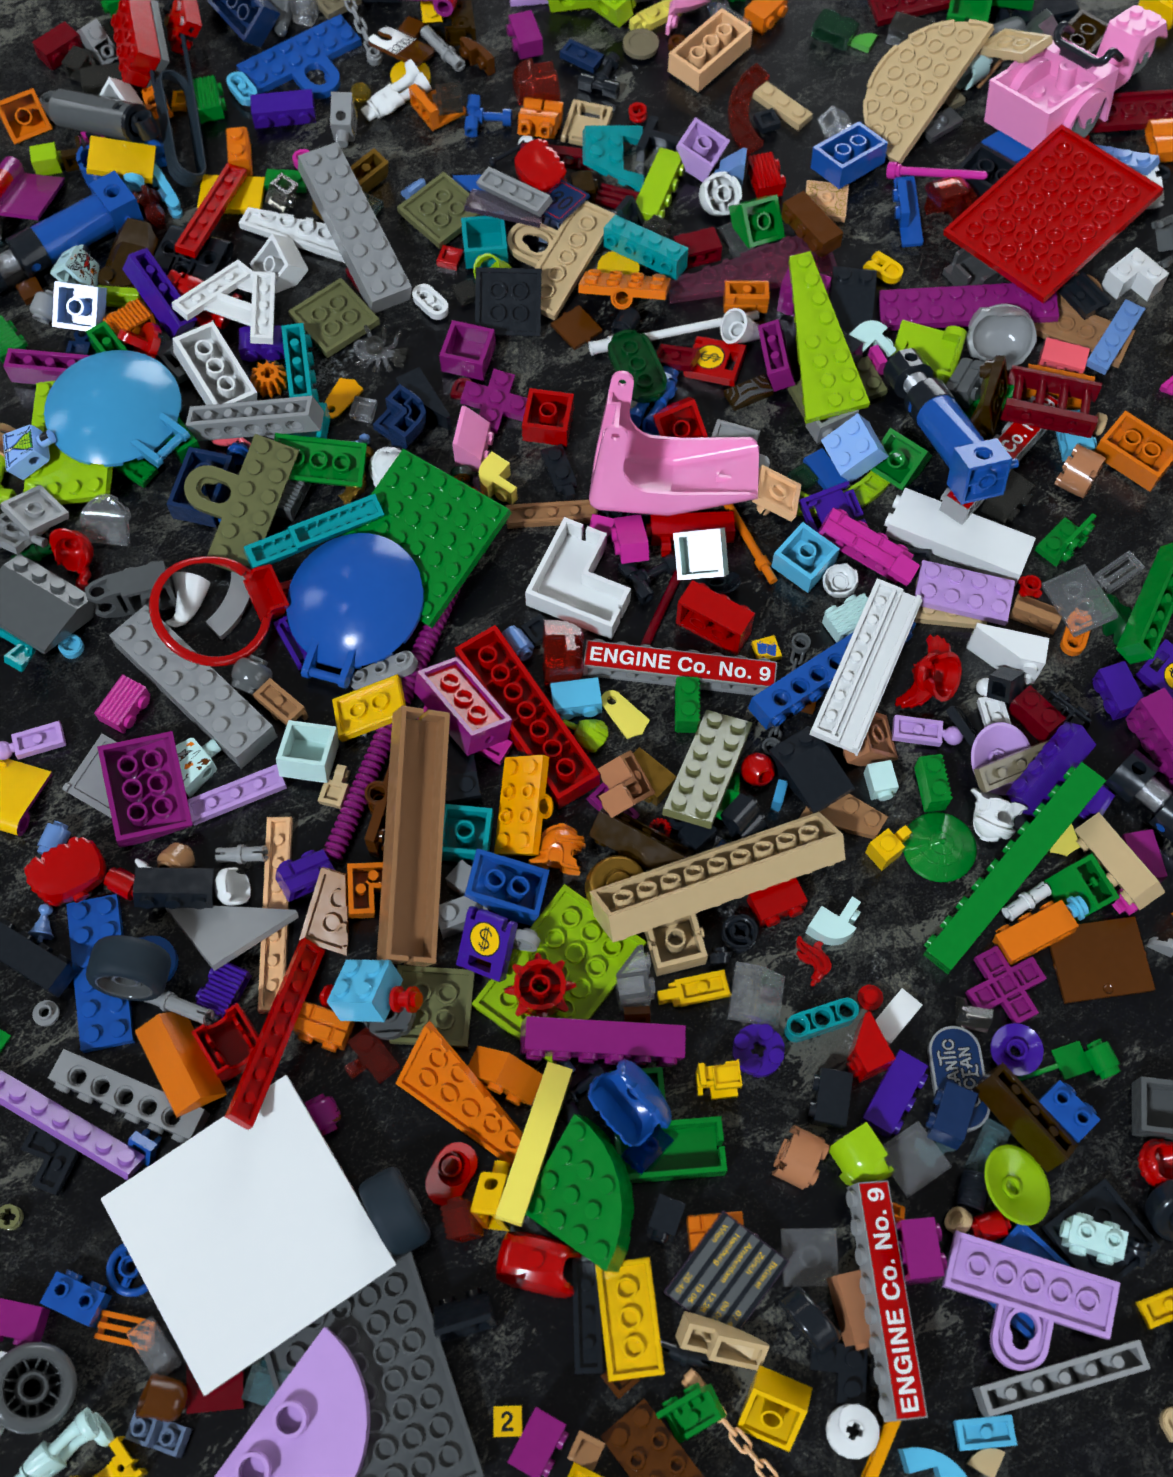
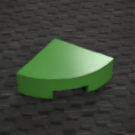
M873 33L860 34L852 39L850 47L869 53L878 35Z

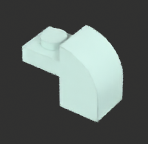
M865 321L849 334L863 342V351L868 346L878 345L886 359L897 350L893 342L882 334L888 327L881 322Z
M852 897L840 916L821 906L809 924L806 934L830 946L847 942L856 930L853 924L861 913L857 910L861 902Z

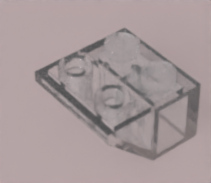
M638 945L616 974L615 989L619 1012H624V1007L650 1006L651 1000L654 999V978L648 977L651 968L649 952L644 953L643 945Z
M736 961L727 1019L753 1024H768L771 1027L778 1028L785 976L762 965Z

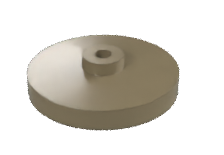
M634 29L625 35L623 49L631 58L639 60L648 59L657 53L659 39L654 32L648 29Z

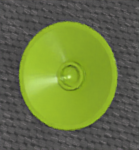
M1007 1144L996 1147L986 1160L984 1172L986 1187L993 1203L1005 1217L1017 1224L1029 1226L1039 1223L1046 1216L1051 1200L1049 1183L1042 1167L1030 1153L1018 1146Z

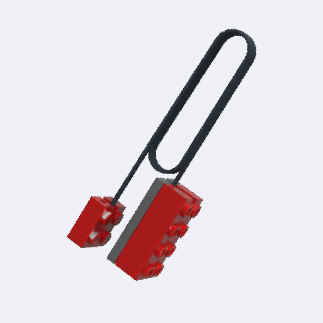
M120 0L116 14L112 15L111 26L114 29V41L117 46L116 55L119 57V71L122 74L123 82L143 88H148L152 85L169 174L179 184L185 187H195L200 183L207 168L188 55L192 41L197 37L202 27L197 0H174L172 10L166 15L164 21L167 27V39L170 42L171 51L184 55L188 81L176 71L165 70L169 64V56L158 1ZM163 79L175 82L185 94L197 174L187 171L178 162Z

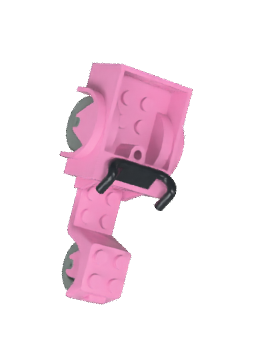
M1134 5L1109 21L1096 55L1063 38V31L1068 35H1073L1075 28L1066 21L1060 22L1053 33V44L1045 48L1043 52L1032 56L1025 63L1013 61L1008 69L990 79L984 122L1031 150L1061 124L1085 138L1096 124L1098 118L1104 122L1108 120L1114 91L1126 84L1132 75L1144 67L1152 55L1156 38L1167 39L1166 20L1151 10H1145L1141 6Z

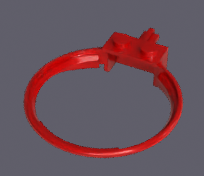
M201 556L185 559L167 568L156 580L149 599L151 622L161 641L179 657L203 666L219 667L232 665L240 658H247L254 653L263 642L269 630L271 620L283 617L289 606L286 596L288 595L292 580L279 583L271 564L251 570L243 564L225 557ZM211 563L229 568L246 579L243 580V583L261 621L257 635L246 647L231 655L219 657L205 656L184 648L171 637L160 617L159 597L165 582L179 569L192 564Z

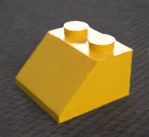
M759 1365L749 1388L737 1427L744 1433L790 1452L807 1414L812 1387Z

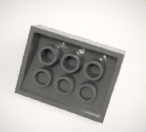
M18 554L0 568V628L41 653L46 654L94 618V603L87 600L84 591L24 555Z

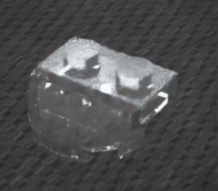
M109 494L97 495L87 503L81 512V532L88 537L91 543L128 546L130 543L129 520L131 519L129 508L124 507L116 496Z

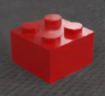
M529 388L522 422L523 441L551 445L562 444V446L567 447L574 412V394Z

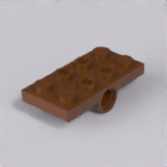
M389 766L383 782L373 781L365 789V798L372 817L364 840L370 856L380 858L382 850L384 851Z
M645 1399L600 1436L629 1477H704L667 1427L657 1418L656 1413Z

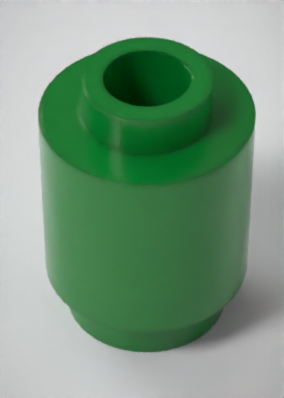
M1098 1039L1086 1045L1089 1050L1084 1053L1095 1074L1099 1075L1102 1080L1121 1072L1118 1066L1120 1062L1108 1041L1103 1043L1101 1039Z

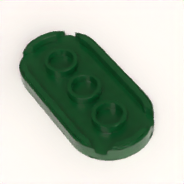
M629 329L617 332L608 344V356L615 372L627 371L634 377L631 400L639 403H650L660 399L667 389V376L650 339L643 333L642 335L636 333V330ZM619 380L621 384L626 383L625 380Z

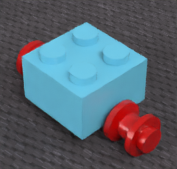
M346 960L335 985H326L320 993L319 1000L322 1007L333 1010L340 1021L385 1022L390 1009L393 1012L400 1013L405 1008L409 1013H416L422 1006L423 995L416 986H410L405 991L401 986L403 979L391 960Z

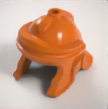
M558 823V825H553L542 833L539 855L529 859L528 864L544 869L549 867L560 869L564 874L579 876L581 868L578 866L577 860L573 858V855L581 853L582 849L586 848L584 836L577 835V831L566 824Z

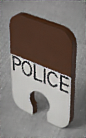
M383 27L378 31V35L391 39L390 41L382 40L374 34L368 39V44L371 47L405 63L411 59L416 66H421L433 57L435 52L433 47L390 27Z

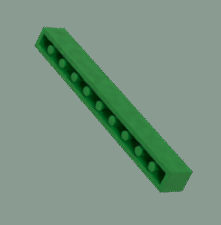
M1083 762L1077 768L1073 766L1069 768L1063 776L1066 780L1062 786L1056 784L1048 794L1051 798L1046 805L1041 803L1033 812L1036 818L1031 824L1026 821L1017 832L1021 835L1017 841L1014 842L1011 839L1002 850L1005 853L1000 861L997 858L994 859L986 869L990 872L985 879L980 877L971 887L975 892L969 899L964 896L955 907L959 910L954 917L948 915L939 926L943 929L938 936L932 934L924 944L927 950L923 955L947 975L1105 783L1106 780Z

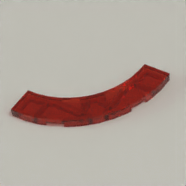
M758 63L742 74L732 90L728 105V122L731 134L740 149L747 148V157L763 147L764 142L757 135L749 121V105L753 98V92L766 81H769L770 77Z

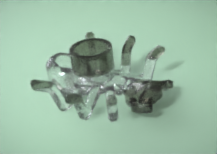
M365 325L364 329L368 338L367 340H357L354 343V353L360 359L354 365H362L364 368H367L373 361H376L372 372H378L380 359H382L386 370L390 372L393 370L387 361V358H390L396 367L403 368L404 364L399 363L406 361V356L403 355H408L406 352L408 348L391 350L397 347L398 339L402 333L398 331L394 337L393 344L384 348L387 341V326L384 325L382 328L381 339L378 336H372L370 329Z

